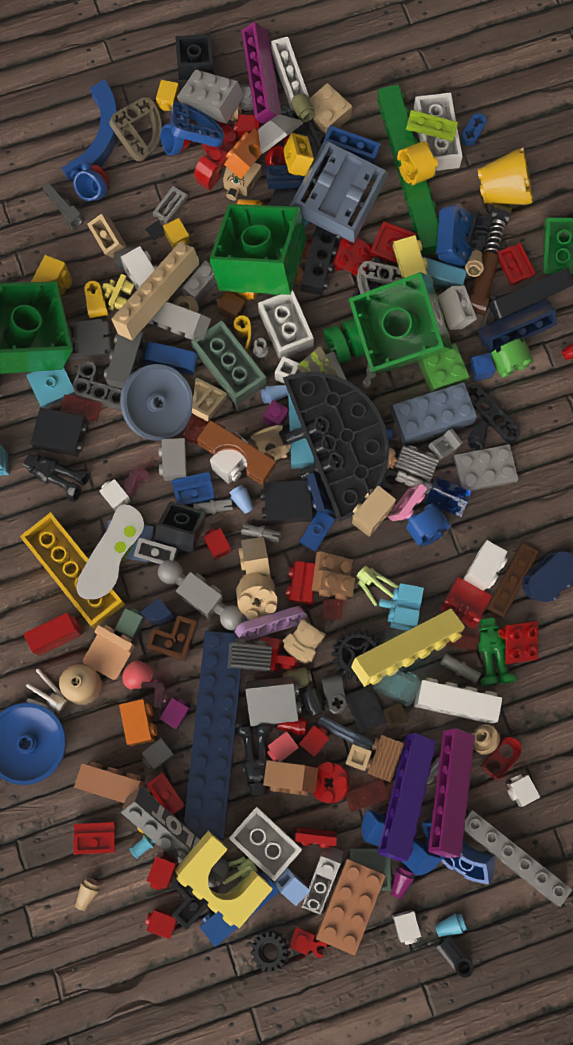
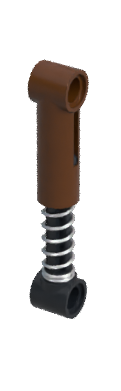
M495 203L491 212L493 221L488 235L489 238L485 245L486 249L482 253L484 270L479 276L475 277L472 293L469 298L474 312L485 315L488 306L489 294L499 259L496 252H498L497 248L500 247L499 242L501 241L500 237L503 235L502 230H504L505 225L507 226L512 210L511 207Z

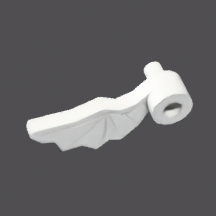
M368 363L367 377L362 382L363 388L366 389L370 387L371 379L376 376V373L370 371Z

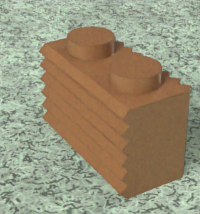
M383 735L379 739L375 738L372 746L375 752L373 758H369L366 767L368 769L367 774L391 782L404 743Z

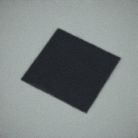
M158 220L145 229L153 240L165 234L163 226Z

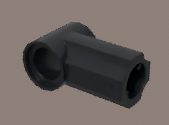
M448 935L436 948L457 975L462 978H468L473 973V964L450 935ZM466 961L469 966L468 970L463 973L459 972L458 964Z

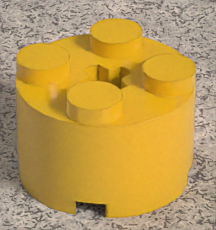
M426 141L411 145L398 152L397 159L398 161L401 160L402 165L399 167V170L406 183L415 185L435 175L438 160L432 155L429 144Z

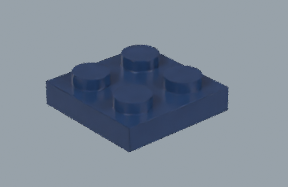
M316 473L306 475L308 479L307 487L312 492V504L315 510L328 515L336 514L321 475Z

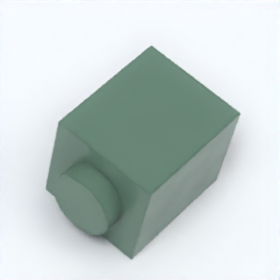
M125 608L115 630L135 640L145 619L141 616L140 611L131 608V610Z

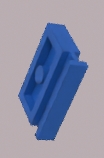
M209 472L172 480L177 504L190 506L193 503L215 500Z

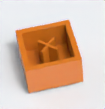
M144 699L119 704L127 745L136 746L155 741V736H158L156 724H153L151 721V717L154 716L152 705Z

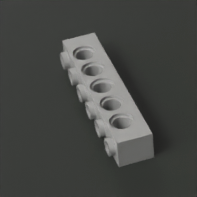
M473 810L467 811L464 832L552 903L561 907L572 889Z

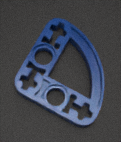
M179 102L173 103L170 112L171 132L173 135L214 147L222 145L224 133L215 120L192 106ZM189 118L198 122L202 126L189 123Z

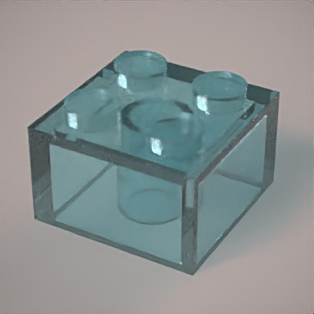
M399 668L392 676L387 674L382 677L380 682L373 686V690L408 707L412 704L422 682L418 680L419 677L410 672L405 674Z

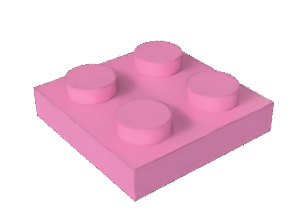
M422 484L408 487L387 517L392 521L408 519L414 512L413 507L415 504H419L424 499V492L427 488Z

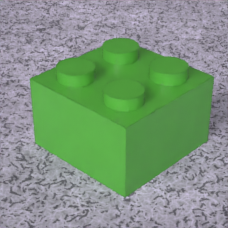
M456 343L452 344V350L418 362L430 393L463 382L464 384L467 383L469 375Z

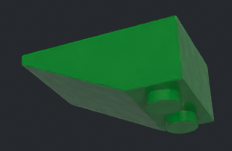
M544 218L543 274H555L566 268H569L571 274H573V218Z

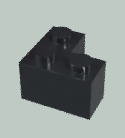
M175 879L171 885L186 900L172 916L187 930L208 907L207 904L209 902L204 898L202 900L198 899L192 893V887L189 885L185 887Z

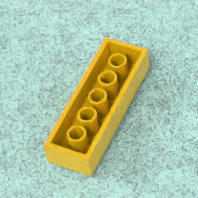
M51 512L20 536L92 628H97L98 625L102 624L125 605L113 589L97 599H84L80 597L77 592V582L89 559Z

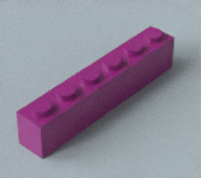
M254 21L241 30L255 119L262 124H266L278 114H282L268 31Z
M456 728L443 731L428 852L446 858L461 857L468 790L470 787L472 753L474 749L475 735Z

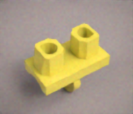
M123 274L120 275L116 287H114L116 283L114 280H110L109 284L103 283L101 287L105 291V298H109L110 294H112L108 302V309L112 311L114 308L121 309L128 301L120 297L121 293L124 292L131 295L134 289V284L127 281L126 276Z

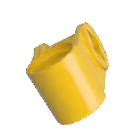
M89 281L84 287L89 318L108 316L107 305L100 284L96 281Z

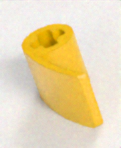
M238 316L234 320V331L240 338L248 337L244 350L249 353L252 337L250 320L246 316Z

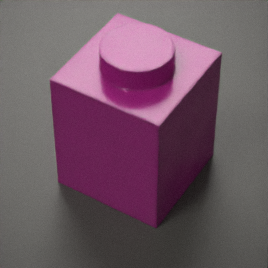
M272 400L263 414V422L270 427L275 425L283 426L289 417V409Z
M179 697L177 700L171 698L159 719L179 730L190 711L186 707L188 703Z

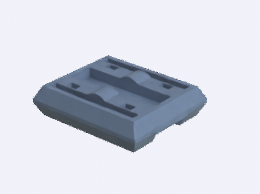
M324 141L289 207H300L302 218L354 243L389 173L328 141ZM326 157H329V160L325 168L323 169L322 173L320 174L318 180L315 179V176L321 168V164H323ZM370 179H373L375 183L366 202L363 203L361 202L363 193ZM314 183L315 186L306 203H303L302 200H304L311 184ZM360 206L362 209L353 226L347 225L352 214Z

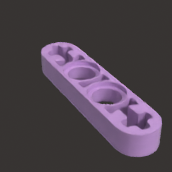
M296 606L243 622L237 626L235 633L239 639L249 641L297 626L303 618L306 619L307 615L300 606Z

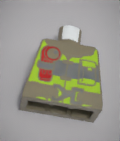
M321 346L297 366L301 373L320 372L339 377Z

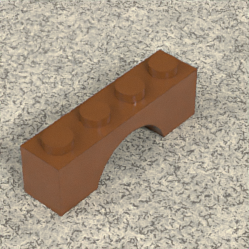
M209 421L197 438L198 445L214 455L223 450L239 452L247 461V476L264 485L276 467L275 458L269 453L265 452L263 454L258 451V447L253 443L248 442L247 444L242 441V437L237 433L226 431L225 426L221 423Z

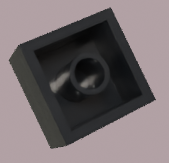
M210 34L175 36L179 80L189 79L195 69L214 74Z
M169 501L157 524L155 542L192 553L204 529L206 512Z

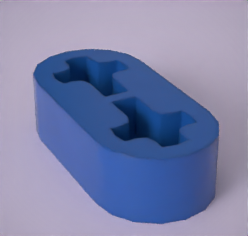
M474 114L469 120L461 136V141L464 145L472 146L477 142L487 122L483 114ZM478 121H480L481 123H479L478 126L475 127V122L477 123ZM472 132L473 136L468 139L467 136Z

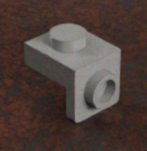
M450 429L442 437L431 442L428 447L440 461L454 453L460 447L462 441L453 429Z

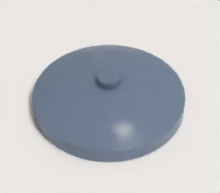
M161 364L144 366L133 372L126 380L120 398L121 411L126 423L137 435L153 441L170 439L181 433L191 419L193 406L192 391L186 379L175 369Z

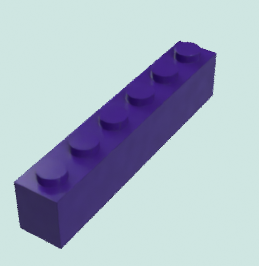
M417 733L406 735L377 854L396 861L409 860L413 850V838L417 833L418 817L422 812V799L427 790V778L431 773L430 765L436 751V741Z

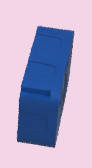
M459 204L440 209L436 253L440 260L457 268L466 266L473 252L467 244V237L470 234L474 217Z

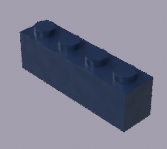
M545 300L479 328L481 345L490 353L494 350L497 352L501 349V346L511 341L521 340L522 338L526 339L556 326V312Z

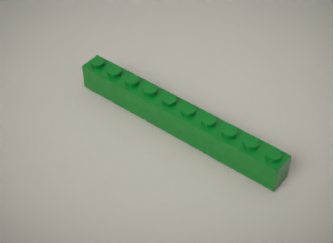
M399 85L378 89L377 102L414 233L417 234L416 239L420 240L422 245L421 256L436 253L439 217H436L435 214L436 204L431 200V187L427 185L426 180L415 185L406 183L399 170V167L402 166L401 160L398 161L397 159L398 152L401 149L418 143L417 138L413 137V131L406 130L409 110L408 107L404 106V93L400 91Z

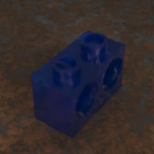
M436 476L425 502L433 503L438 508L461 517L468 503L471 491Z

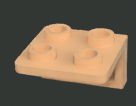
M98 625L94 631L97 636L83 658V663L112 680H116L135 646L131 643L132 639L123 634L119 637L114 634V629L107 625L103 628Z

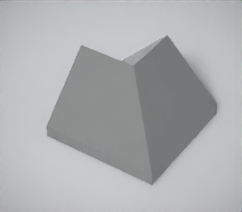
M278 114L258 129L260 151L262 154L302 125L303 122Z

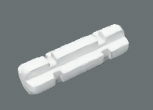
M398 471L395 480L400 483L405 482L404 484L407 486L424 485L427 488L424 492L426 494L432 488L431 483L423 482L422 479L410 474L406 475L403 471Z

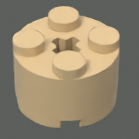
M250 573L241 578L240 583L236 587L238 608L241 613L249 620L274 613L277 606V596L273 580L269 576H263L260 573Z

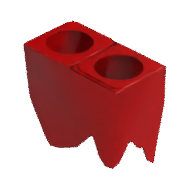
M511 737L503 738L497 749L487 757L480 767L495 780L502 779L505 773L520 758L522 753L520 742ZM508 744L512 747L513 755L510 758H503L500 755L499 749L502 745ZM492 759L497 760L501 766L500 771L492 774L487 769V763Z

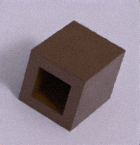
M226 291L217 300L218 313L234 321L238 316H242L245 311L246 300Z

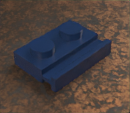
M287 165L265 166L268 189L299 188L304 180V176H296L289 173Z

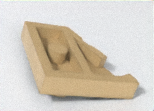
M196 378L192 413L209 421L227 399L228 393Z

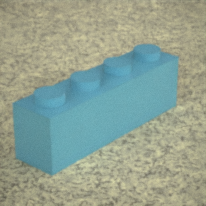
M288 393L291 432L301 428V424ZM304 438L290 444L291 469H300L314 464L315 460L307 439Z

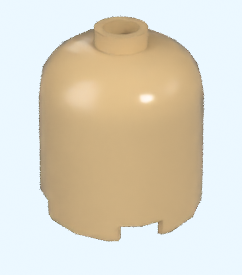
M75 664L63 671L59 687L66 699L77 705H86L99 697L102 691V680L93 668L84 664Z

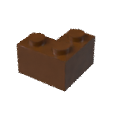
M177 616L172 634L152 629L147 648L163 655L187 661L198 627L197 621Z

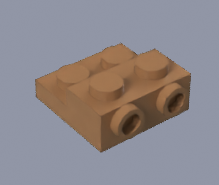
M317 552L312 591L319 592L320 596L330 597L333 595L337 600H347L348 597H353L355 578L351 577L353 560L325 552Z

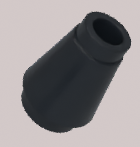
M477 422L467 439L470 448L481 450L486 445L488 430L486 422Z

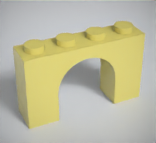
M208 830L175 868L178 875L176 879L183 886L189 885L192 887V893L198 899H206L209 902L207 906L215 913L221 912L224 915L222 918L230 926L235 924L240 929L273 888L256 871L252 870L234 891L226 894L212 891L208 885L210 870L227 851V847Z

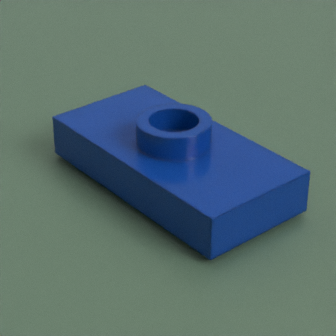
M317 512L299 543L316 553L335 519L325 513Z

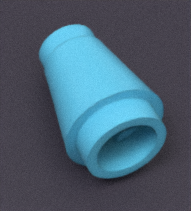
M454 913L438 924H435L439 937L463 934V931L467 930L462 913Z

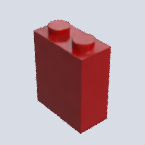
M65 613L24 633V637L31 652L41 656L82 636L80 630L83 628L75 616Z

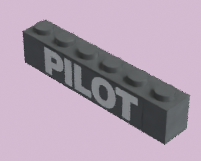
M141 786L127 796L121 813L180 864L201 839ZM222 857L210 870L208 885L211 890L226 879L229 863Z

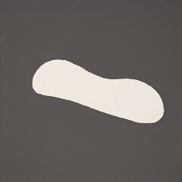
M123 504L116 509L106 533L91 554L78 578L77 592L80 597L84 599L103 597L116 584L121 558L138 539L144 528L143 517L134 507Z

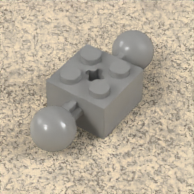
M165 560V562L160 564L158 568L160 580L166 584H178L179 587L176 593L179 598L210 620L217 613L220 616L222 626L231 631L236 630L238 625L245 622V615L241 613L238 606L224 605L221 590L214 585L208 586L205 582L206 579L198 573L193 575L190 572L186 577L183 574L182 566L175 560Z

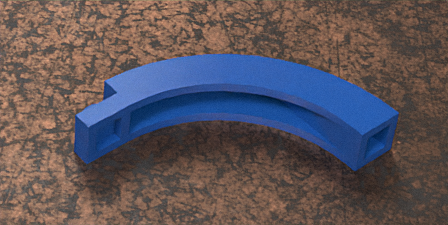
M105 79L90 88L92 98L98 105L101 114L97 136L82 155L62 167L63 173L69 182L75 179L76 174L82 170L81 165L84 162L101 167L110 156L116 144L118 136L111 128L109 121L112 115L117 112L113 93Z

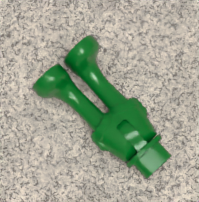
M496 619L480 620L481 628L479 629L480 642L478 643L480 653H483L485 661V677L481 679V686L498 685V678L493 665V653L496 656L500 685L517 682L518 676L515 673H510L505 664L504 649H506V640L498 634L500 626H497Z

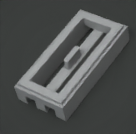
M172 186L153 211V216L158 217L160 221L163 220L165 224L169 223L188 199V195ZM176 192L177 194L175 195V197L172 199V201H170V203L163 211V213L160 214L161 210L164 208V206L168 203V201Z

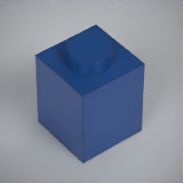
M490 353L472 357L469 363L474 382L492 378L495 372Z

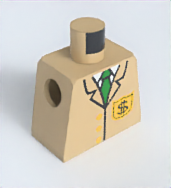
M254 163L241 179L226 167L223 183L224 188L228 190L227 198L235 201L238 194L248 196L262 175V165Z

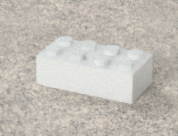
M451 93L415 97L414 111L456 121ZM456 129L453 142L418 133L419 142L426 141L429 144L432 155L438 160V167L435 168V171L460 168L462 151L458 129Z
M426 678V680L418 683L414 707L488 724L498 722L502 698L497 697L495 692L485 691V693H479L476 688L465 687L461 689L457 688L458 684L450 682L438 684V680Z

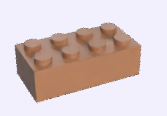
M346 856L318 928L316 939L355 956L385 879V873Z

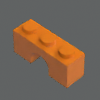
M253 129L250 134L246 132L226 155L229 159L224 165L240 179L262 154L260 151L259 132L256 129Z

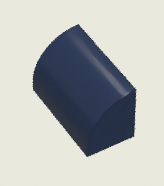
M160 598L141 611L146 620L155 625H165L175 619Z

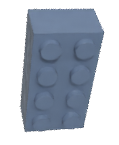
M464 382L394 404L391 409V414L403 446L445 433L450 429L455 430L474 424L477 418Z

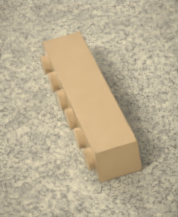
M179 242L114 315L112 321L119 335L133 341L199 265L194 247Z

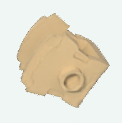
M282 425L265 428L251 436V439L258 447V451L263 454L265 452L269 453L275 458L274 461L287 458V453L291 447L290 444L283 445L279 435V431L283 429ZM269 444H273L276 447L268 451L265 450Z
M303 618L297 630L282 640L284 650L303 664L309 661L312 662L316 654L315 649L323 641L326 634L316 629Z

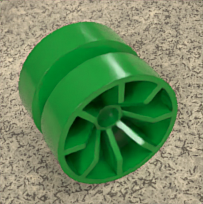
M354 317L341 322L342 331L337 325L323 330L330 353H335L339 365L350 362L351 354L356 359L366 355Z

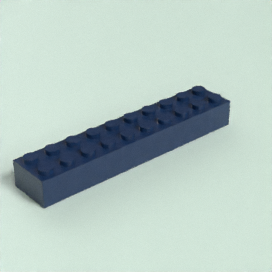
M205 631L184 825L197 836H204L209 830L217 838H225L242 669L227 668L229 643L239 639L233 633Z

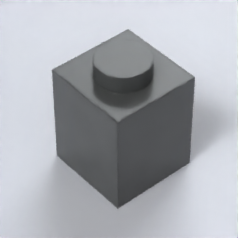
M161 738L142 752L144 756L142 760L149 769L152 767L156 770L175 754L164 739Z

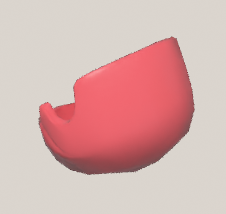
M139 660L131 662L122 674L124 686L130 690L141 689L143 682H150L152 680L153 668Z

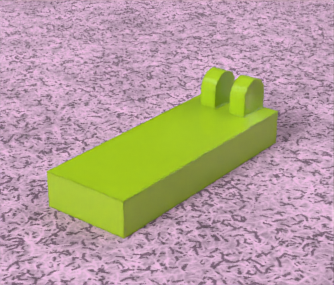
M411 110L406 130L453 142L458 122Z

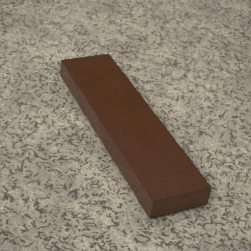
M523 542L520 544L486 610L503 619L505 618L522 585L523 577L529 572L539 553L538 550Z

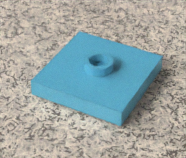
M64 367L62 370L37 371L26 375L41 408L48 407L76 394Z

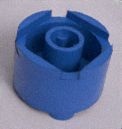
M433 503L427 505L419 515L415 513L408 518L409 523L406 529L420 548H422V544L425 546L432 544L443 536L442 531L444 529L448 531L451 528V524L444 514Z

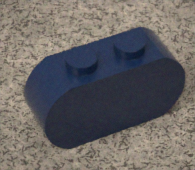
M563 551L550 552L523 577L522 587L524 593L530 599L536 601L550 602L556 600L564 588H568L573 584V555Z

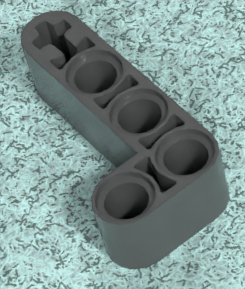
M90 361L83 362L73 383V389L77 397L87 402L121 411L120 402L116 403L114 400L117 397H121L122 390L98 383L99 373L94 363ZM93 370L92 374L85 375L86 371ZM81 387H87L84 392H79ZM99 392H105L102 397H96Z

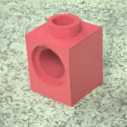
M285 732L268 745L270 750L267 753L273 761L278 760L282 762L299 747L288 732Z

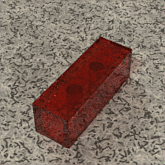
M462 635L456 642L452 643L450 641L446 643V646L476 651L478 638Z

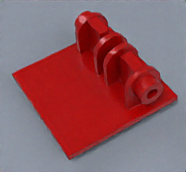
M341 238L333 263L334 270L341 271V269H344L357 276L359 266L365 261H371L370 250L372 245L359 238H356L354 243ZM366 266L363 270L367 272L368 267Z
M458 577L440 611L445 612L452 609L463 624L475 629L492 595Z
M538 621L510 624L498 631L499 636L506 639L505 664L538 660Z

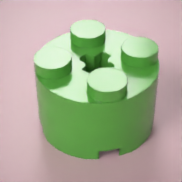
M524 338L521 340L516 339L501 346L498 353L496 350L490 353L494 366L502 379L512 375V372L516 369L522 371L528 368L529 364L534 362V358Z

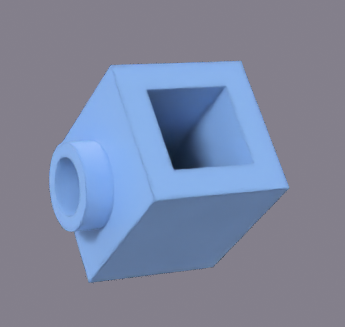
M288 867L273 882L280 893L295 906L310 892L305 883Z

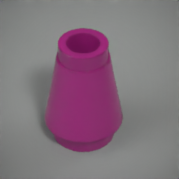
M399 866L398 870L395 871L391 895L398 899L403 898L415 879L413 877L414 873L409 868Z

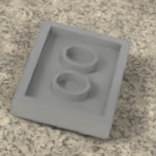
M510 444L454 455L462 493L518 482Z

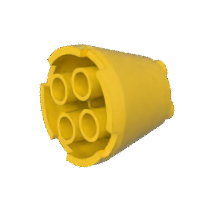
M524 148L516 149L478 168L479 179H481L480 191L484 204L527 205L533 203Z

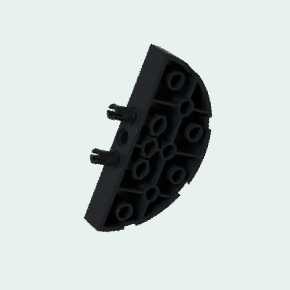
M302 372L283 377L301 424V428L285 433L286 438L294 436L287 440L289 444L304 438L307 439L315 460V464L299 469L300 474L308 471L307 474L301 477L303 480H306V475L316 473L321 475L338 521L341 522L355 514L353 512L354 508L359 503L363 504L365 502V495L368 493L370 496L369 490L373 488L374 491L377 486L381 485L384 479L390 452L388 431L384 419L369 396L345 379L320 372Z

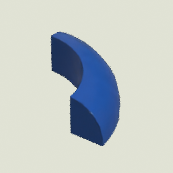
M367 810L362 822V836L365 842L379 847L386 816L372 810ZM413 838L412 854L408 861L401 862L414 875H423L433 870L442 858L437 854L428 852L429 845L426 842L422 843L418 839Z
M432 818L422 822L428 843L430 841ZM464 841L462 842L461 857L446 858L440 856L442 858L441 861L450 870L454 869L468 880L490 884L493 879L495 870L494 855L479 852Z

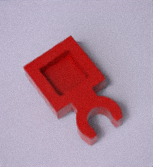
M296 926L289 942V948L308 955L309 950H311L316 957L322 958L323 954L317 952V947L320 945L327 947V944L322 941H313L315 934Z

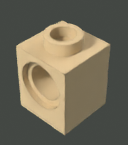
M352 744L345 764L365 771L372 751Z

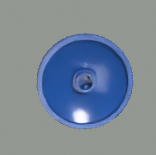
M21 703L8 707L0 713V778L13 784L30 785L45 780L57 770L64 758L67 740L61 721L52 711L41 705Z

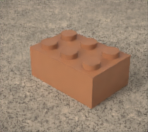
M88 761V764H81L74 788L125 803L127 796L140 786L144 787L145 781H142L139 775L127 773L125 776L121 774L122 770L108 767L107 770L102 769L103 764Z

